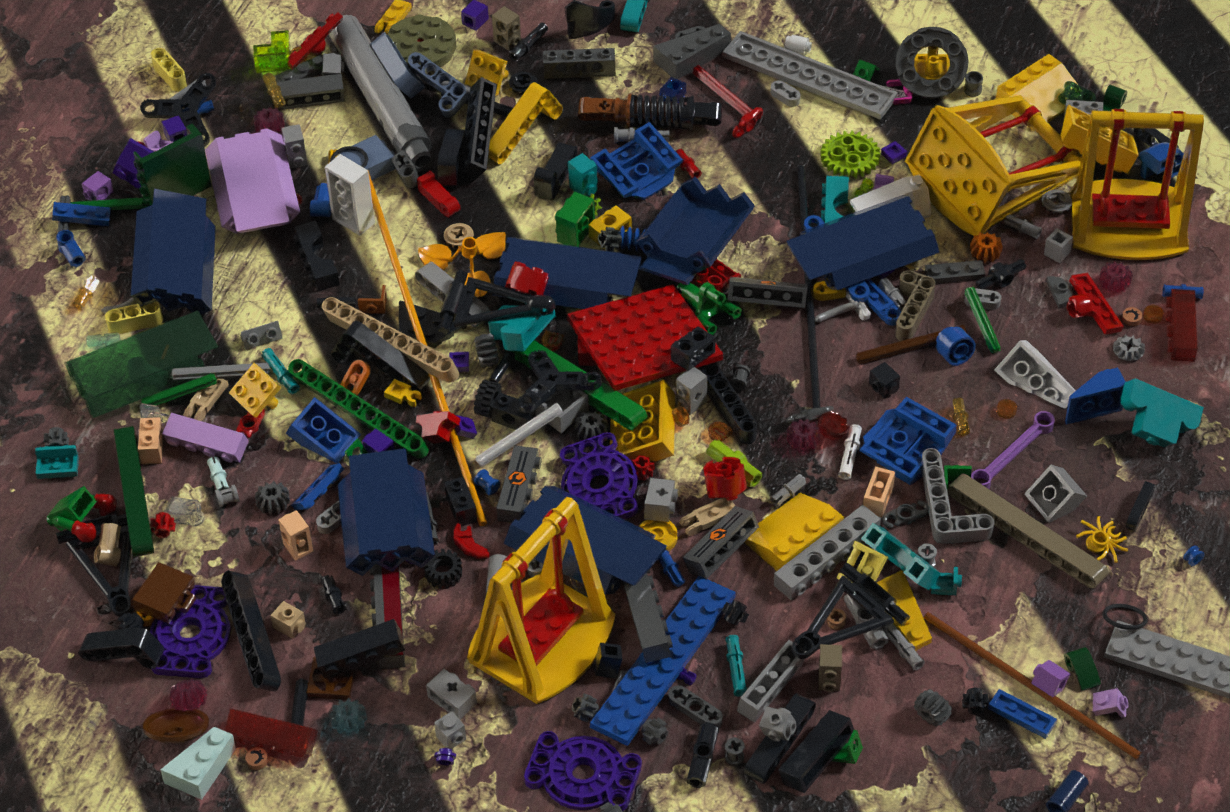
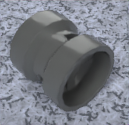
M971 71L966 74L964 85L966 95L976 97L982 93L983 75L981 73Z

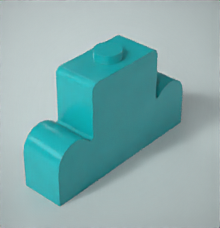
M503 305V306H501V308H500L499 310H501V309H506V308H511V307H516V306H514V305ZM544 308L541 309L542 312H548V311H547L546 309H544ZM555 309L546 316H535L527 313L488 321L490 334L494 336V340H502L505 350L525 351L556 316Z
M1136 378L1125 382L1121 396V404L1125 410L1137 411L1132 434L1147 440V443L1151 445H1159L1161 447L1175 444L1179 433L1196 429L1200 424L1204 409L1200 405Z

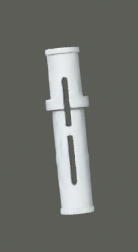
M856 424L850 425L848 438L844 441L845 450L838 474L839 478L843 480L851 478L856 452L860 448L859 440L862 427Z

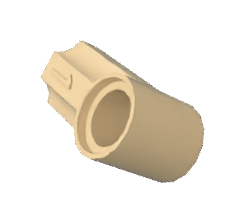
M102 524L99 545L96 547L94 554L95 563L115 567L118 565L121 551L118 548L121 527L117 524Z

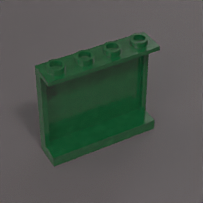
M193 124L186 126L187 136L143 158L136 151L133 152L135 158L133 164L138 171L136 177L141 185L139 190L144 198L142 203L145 208L153 205L154 189L194 196L212 187L202 134Z

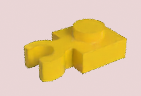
M396 379L384 391L385 398L402 404L405 400L412 407H416V400L413 398L422 399L419 391H412L410 385Z

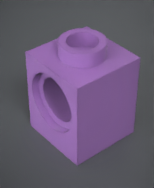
M99 171L82 183L83 195L89 201L104 200L114 192L111 179Z

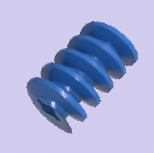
M622 226L619 230L622 237L621 249L625 250L628 246L629 251H633L635 248L636 252H640L641 247L637 244V240L642 234L639 233V228H636L635 232L632 233L631 227L625 232L624 226Z

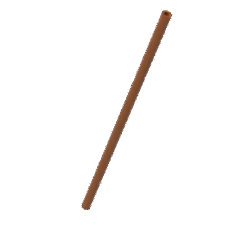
M927 612L925 614L924 620L1136 760L1140 757L1141 752L1057 696L1051 697L1033 685L1031 679L931 613Z

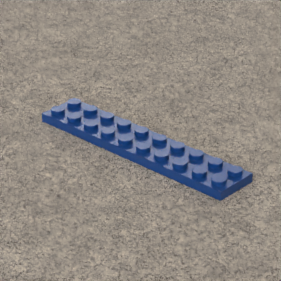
M698 576L666 619L668 632L665 635H670L673 645L672 648H669L671 657L646 663L642 652L591 720L590 728L628 746L724 614L721 610L725 603H732L733 599H735L736 592Z

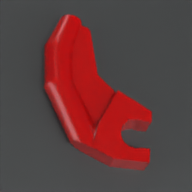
M457 523L454 528V544L468 556L476 559L489 558L490 553L488 549L475 543L472 537L471 526H467L465 531H460L461 524Z

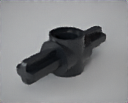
M1021 259L1011 264L995 263L989 269L987 276L976 281L977 288L986 289L992 285L1002 288L1008 286L1013 281L1014 274L1026 269L1025 261Z

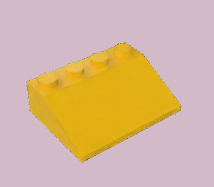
M1047 54L999 85L996 99L1021 95L1030 105L1036 106L1041 111L1042 117L1047 122L1065 112L1066 100L1081 101L1086 98V94L1065 66L1050 54ZM1017 112L1012 114L1016 118L1020 116Z
M1068 105L1061 131V141L1066 148H1074L1080 154H1083L1091 115L1071 105ZM1099 127L1096 161L1102 165L1107 164L1113 130L1110 127ZM1120 130L1114 170L1119 173L1123 171L1128 174L1139 154L1134 136Z
M664 380L623 393L624 396L642 406L647 412L648 417L633 430H629L611 419L610 433L614 434L618 446L616 451L626 455L630 460H635L639 455L650 457V461H659L674 456L675 392Z
M799 493L759 522V528L744 543L778 571L840 523L844 516L830 504Z

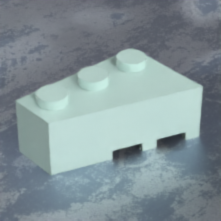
M216 727L210 729L160 769L164 784L202 800L236 750L233 734Z

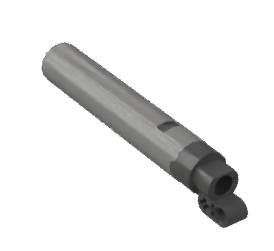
M343 15V21L329 34V37L397 153L393 156L392 161L399 177L407 188H414L418 186L417 178L419 176L417 172L426 171L434 164L429 153L432 148L431 141L412 112L402 92L396 86L372 48L371 40L359 20L352 15Z

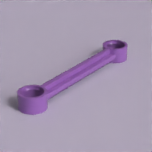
M1047 411L1038 412L1034 417L1033 425L985 469L973 471L971 478L974 480L977 478L985 479L987 482L982 485L990 489L991 479L1040 434H1048L1053 430L1054 416ZM1045 420L1048 421L1050 424L1042 425L1038 423V421Z

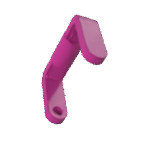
M899 79L886 82L887 87L903 85ZM903 86L906 97L895 98L893 104L911 103L913 94Z

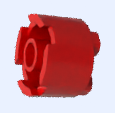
M515 261L510 270L505 288L516 289V291L530 295H543L549 274L537 267H532L531 270L525 264Z
M722 457V461L713 463V460L705 464L703 471L709 498H726V500L732 501L737 499L738 494H741L747 488L744 464H741L739 458Z

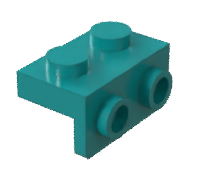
M75 445L35 448L37 479L78 476L79 456Z

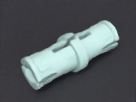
M212 457L209 458L207 464L211 471L210 478L215 483L216 489L219 491L222 488L223 490L228 489L226 472L222 469L220 459L214 457L216 462L214 463Z

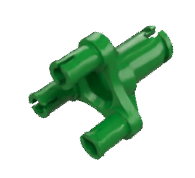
M708 282L704 283L700 288L692 283L689 285L679 283L676 287L681 289L682 293H679L686 303L692 306L694 314L711 335H714L717 326L709 322V318L718 313H726L733 319H737L741 315L737 312H742L741 308L732 304L725 294L716 290Z

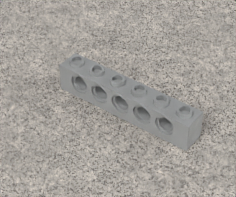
M861 505L774 573V586L790 600H793L796 596H801L810 585L816 584L827 572L830 573L837 564L849 558L854 548L852 546L854 541L864 545L865 542L861 538L872 523L880 526L881 519L866 506Z

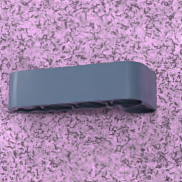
M385 32L370 43L396 86L409 98L412 99L425 88L423 82L411 71L398 48Z
M414 52L409 55L408 63L411 71L444 94L439 101L442 115L446 118L453 117L468 99L465 85L421 53ZM429 71H435L433 75H427ZM443 81H449L447 85H441ZM458 91L463 92V94L460 96L455 95V93ZM446 105H452L450 109H443Z

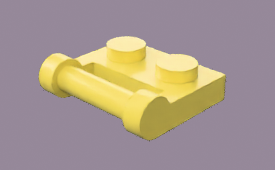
M854 541L852 545L854 548L846 563L854 567L861 551L865 552L857 571L861 574L866 573L876 582L888 557ZM838 573L836 578L840 580V578L844 575L842 573Z

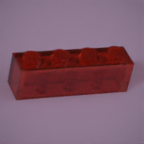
M1171 289L1170 297H1166V308H1169L1166 314V323H1170V326H1167V337H1170L1167 344V352H1171V360L1195 362L1198 349L1195 290Z
M231 708L224 730L233 734L235 742L242 743L243 739L251 741V746L263 748L265 744L271 746L270 750L283 753L284 749L292 751V756L304 758L305 754L312 755L318 732L314 728Z

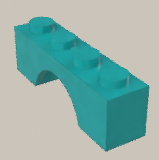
M826 176V183H822V194L826 195L822 197L821 208H825V210H821V219L824 223L843 217L835 209L840 205L848 203L849 177Z
M875 523L870 525L861 538L862 541L875 551L887 556V559L898 566L906 576L927 590H930L941 574L886 529Z

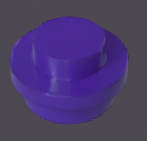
M441 748L434 753L437 764L452 765L456 759V754L452 752V749Z

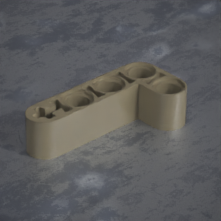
M909 270L900 274V293L909 297L896 322L895 336L899 341L913 338L934 298L935 280L933 278Z

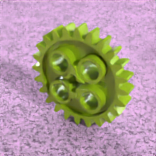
M851 130L850 134L844 131L843 135L836 132V137L830 135V140L825 139V144H822L820 151L821 162H823V167H827L828 172L833 170V175L839 173L840 176L847 175L849 179L850 176H854L857 179L859 174L864 177L865 172L871 174V170H876L880 160V147H877V142H873V138L867 139L868 134L861 136L860 131L857 134H854L853 130Z

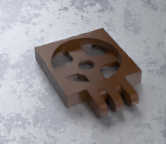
M313 657L307 689L308 698L350 700L356 669L349 670V676L337 674L334 676L336 680L329 682L328 678L324 679L322 674H316L318 666L316 657ZM315 683H324L326 686L325 691L317 688ZM339 684L345 685L340 690L335 691V687Z

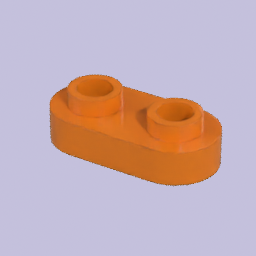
M362 360L352 362L340 385L358 395L370 374L369 364Z

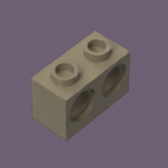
M504 6L492 15L493 38L495 43L510 51L521 40L520 16Z
M820 644L818 690L827 692L840 691L842 645Z

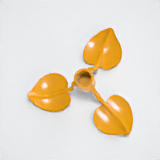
M489 233L477 239L466 237L462 241V246H458V250L452 257L451 250L443 244L418 248V254L424 265L433 262L442 270H445L448 267V262H453L461 252L465 258L470 259L471 273H468L465 285L468 277L490 283V278L486 272L477 271L474 273L473 257L477 253L490 260L500 258L502 252H505L506 233ZM476 289L474 296L481 298L488 292Z

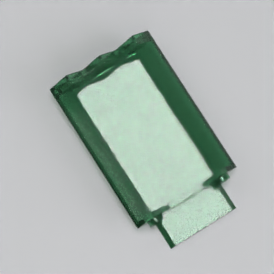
M195 311L67 360L64 364L71 380H74L81 399H84L91 418H95L190 380H173L172 369L205 367L202 359H198L197 355L219 346L200 313Z

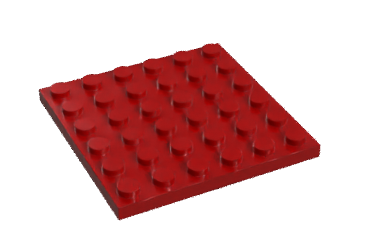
M674 284L567 314L568 322L614 391L687 371L671 361V345L696 327L707 331ZM717 344L715 345V353L696 365L695 368L723 360V353Z

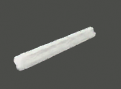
M555 403L476 456L477 463L480 467H483L562 414L563 410L558 403Z

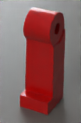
M432 171L417 178L418 191L446 217H450L461 210L458 200L451 196L435 179V174Z

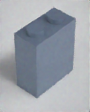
M377 135L352 145L363 149L367 153L369 160L365 169L369 171L372 180L396 169L392 161L395 155L394 152L390 151L386 143L380 140ZM346 150L339 153L360 166L364 163V155L361 152Z

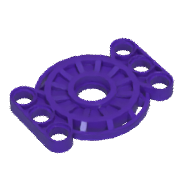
M603 433L562 448L560 458L563 464L568 466L562 477V490L568 489L570 494L605 511L613 510V515L624 520L637 514L638 505L633 498L637 488V472L632 461L626 455L616 451L618 444L614 434ZM605 440H613L611 445L603 446ZM587 446L594 447L590 453L583 452ZM567 453L575 454L571 459L564 458ZM628 468H632L633 475L629 473ZM603 475L609 479V482L600 489L590 487L591 480L596 476ZM630 482H633L632 488L629 491ZM631 503L634 505L631 510L626 511L623 509L626 504Z
M195 585L190 593L193 595L203 593L204 596L201 599H196L187 613L177 611L169 624L156 618L154 619L150 633L163 645L164 652L160 661L162 660L166 663L162 667L151 669L153 673L190 678H206L211 674L212 666L210 660L222 652L230 638L231 627L229 619L222 609L228 605L226 598L224 597L221 601L214 600V597L217 595L225 596L222 587ZM221 616H223L226 623L221 621ZM188 625H195L200 628L199 634L194 637L184 638L180 636L181 630ZM223 631H226L225 638L223 639ZM180 662L187 664L183 669L175 668ZM200 664L207 665V668L203 671L196 669Z
M546 731L538 738L525 770L524 780L525 785L530 789H539L544 785L546 792L554 801L570 809L591 810L607 802L612 803L614 806L615 804L612 800L615 797H622L625 801L619 806L624 811L629 805L640 775L642 760L635 753H629L621 757L615 747L597 737L577 736L559 743L558 736L554 732ZM545 739L555 741L551 746H546L542 743ZM540 756L548 759L543 764H539L535 760ZM635 761L638 765L635 768H629L626 766V763ZM579 765H588L593 769L594 775L584 780L577 779L573 776V770ZM533 774L540 776V779L536 782H532L528 778ZM622 779H629L631 784L629 786H622L619 782ZM552 790H555L556 793H557L558 795H560L561 797L559 798L557 795H555V794L552 792Z

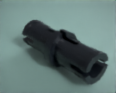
M326 575L321 579V584L325 590V598L329 601L334 614H342L346 610V606L341 598L342 592L337 588L334 577Z

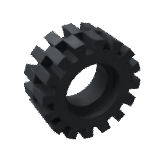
M483 380L477 389L478 393L475 395L476 400L474 401L475 414L491 418L490 406L499 392L502 393L500 383Z
M441 549L440 553H438V550H435V556L424 566L427 582L431 583L433 587L438 585V589H442L443 585H445V589L449 588V584L452 587L455 586V581L459 582L460 577H462L460 557H457L456 552L452 554V550L449 549L447 552H445V549ZM442 565H447L451 567V569L447 572H438L435 570L437 567Z

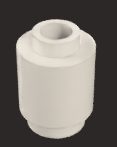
M787 36L784 48L805 56L807 53H810L812 42H809V38Z

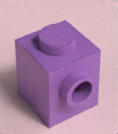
M1048 660L1036 666L1033 671L1035 676L1031 683L1051 697H1054L1063 691L1070 673Z

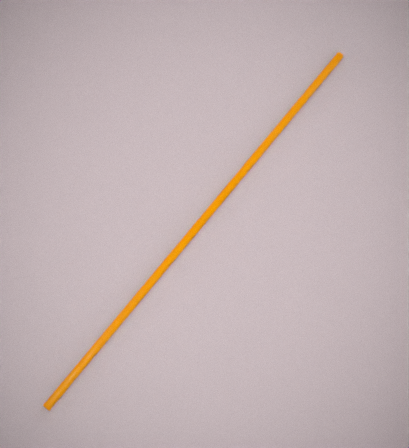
M369 174L373 209L417 341L427 346ZM429 374L441 412L449 411L439 379ZM454 428L450 434V439L462 475L476 506L479 526H485L487 521Z

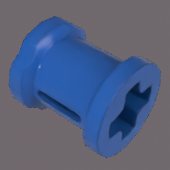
M486 469L479 471L474 478V484L485 489V493L489 496L496 493L500 488L501 482L498 479H493Z

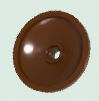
M193 708L165 709L150 715L144 720L143 732L154 741L170 745H180L202 735L209 726V718L204 712Z

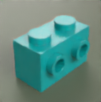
M583 153L568 161L569 188L588 197L591 193H596L598 191L596 163Z

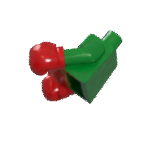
M83 486L61 499L48 514L47 522L50 526H55L60 531L65 529L71 531L79 540L88 543L95 539L96 528L93 523L86 524L82 520L92 507L99 509L101 516L114 513L117 500L111 494L91 495Z

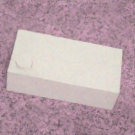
M339 154L325 166L332 219L360 236L375 223L369 173L365 168Z

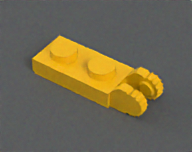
M394 0L382 18L376 23L375 33H380L386 27L384 32L388 34L392 25L407 16L412 8L411 3L403 0Z

